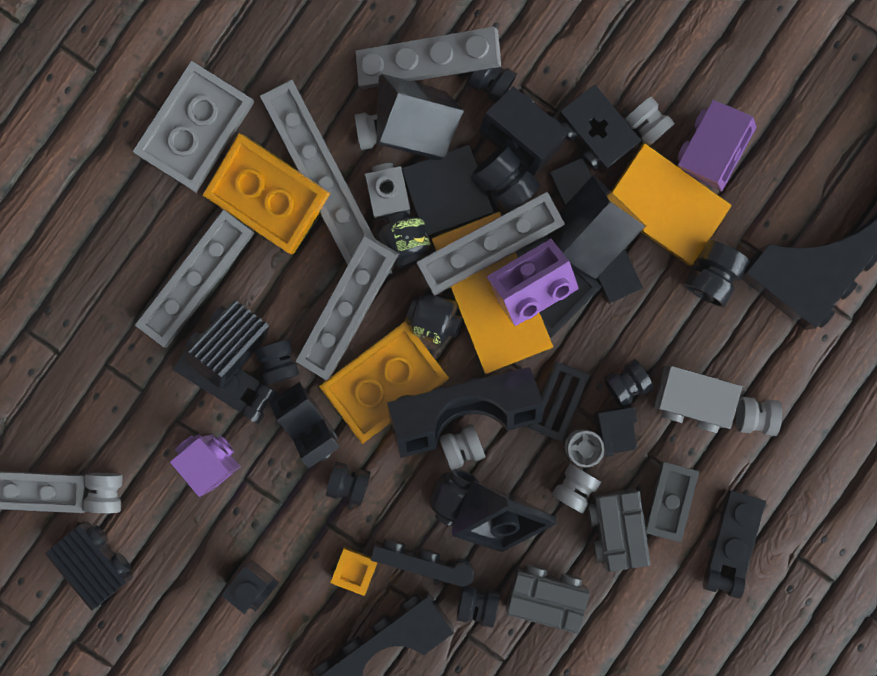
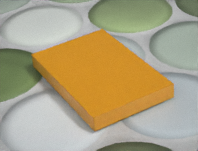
M239 133L203 196L287 253L294 254L331 192L244 134Z
M646 144L640 146L611 190L646 225L641 233L688 266L694 264L732 206Z
M405 321L319 387L360 442L364 444L390 424L387 402L395 401L397 398L405 395L414 396L430 392L446 382L449 377L421 340L411 333L410 326Z

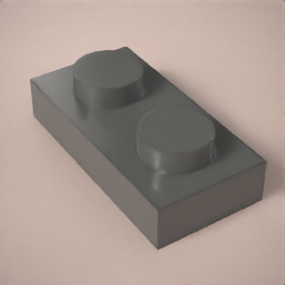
M661 461L645 522L647 534L677 542L682 541L699 471Z

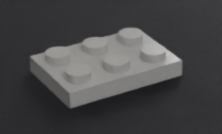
M191 61L138 142L133 153L197 193L255 102L247 95Z

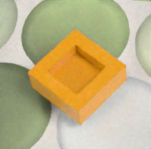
M344 547L331 583L365 596L377 562L371 561V556Z

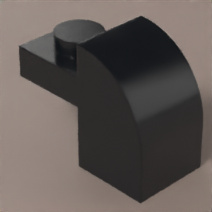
M300 382L270 402L277 421L293 439L300 458L308 468L320 461L326 460L332 452L340 447L337 442L338 436L331 424Z

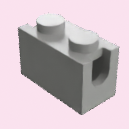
M664 366L653 408L663 411L662 418L683 423L684 417L698 421L697 428L718 433L719 427L731 429L743 386L677 367Z

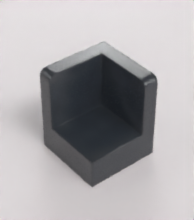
M627 406L594 412L597 434L604 443L605 451L603 456L609 457L613 456V453L635 450L637 448L633 422H638L635 407Z

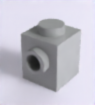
M385 163L372 167V172L366 173L365 176L375 220H385L387 217L400 212H407L408 215L411 214L401 166L394 167L393 163Z

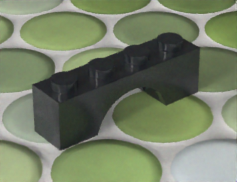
M530 367L508 369L498 375L486 378L477 377L470 379L466 383L450 387L441 386L430 392L414 396L405 395L397 398L395 401L387 402L390 424L400 458L436 449L438 437L443 428L452 420L464 415L479 414L488 416L499 422L507 431L542 422L543 401Z
M429 591L421 596L418 592H415L400 604L401 611L393 617L385 614L370 626L372 629L370 634L363 639H360L358 635L341 647L343 653L333 661L329 657L325 658L311 672L313 676H363L366 664L379 651L389 647L402 646L425 655L454 634V626Z

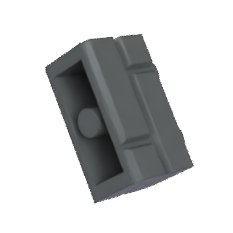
M627 489L592 495L593 504L588 505L587 510L591 527L597 526L599 540L593 541L596 563L602 562L603 568L607 572L651 565L640 491Z
M526 564L525 569L516 567L505 608L507 615L579 634L590 595V590L587 586L582 585L583 579L566 573H562L560 579L546 575L547 569L533 564Z

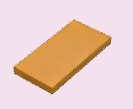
M500 212L432 238L436 251L501 217ZM516 252L451 287L485 374L553 348L540 312L533 318L514 326L498 304L488 281V275L518 258Z

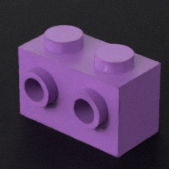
M712 100L708 110L704 108L698 115L695 123V129L697 130L691 142L686 141L683 144L677 160L680 161L678 164L679 168L691 177L722 192L752 137L756 124L753 116Z
M552 239L487 276L498 304L514 326L533 318L537 313L557 301L565 299L579 289L569 260Z
M214 434L190 436L175 449L178 456L170 462L199 497L213 491L241 467L231 455L234 453V449L229 442L221 435L216 438Z

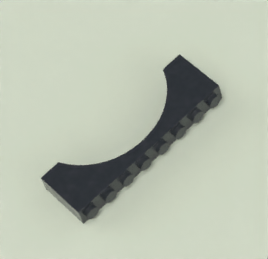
M877 211L859 229L829 245L813 248H787L771 244L764 246L750 260V264L741 279L804 330L816 329L817 327L822 328L834 316L835 311L832 308L839 299H846L858 285L855 279L862 271H868L877 262Z

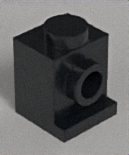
M251 560L221 596L243 614L249 608L256 612L279 584V581Z

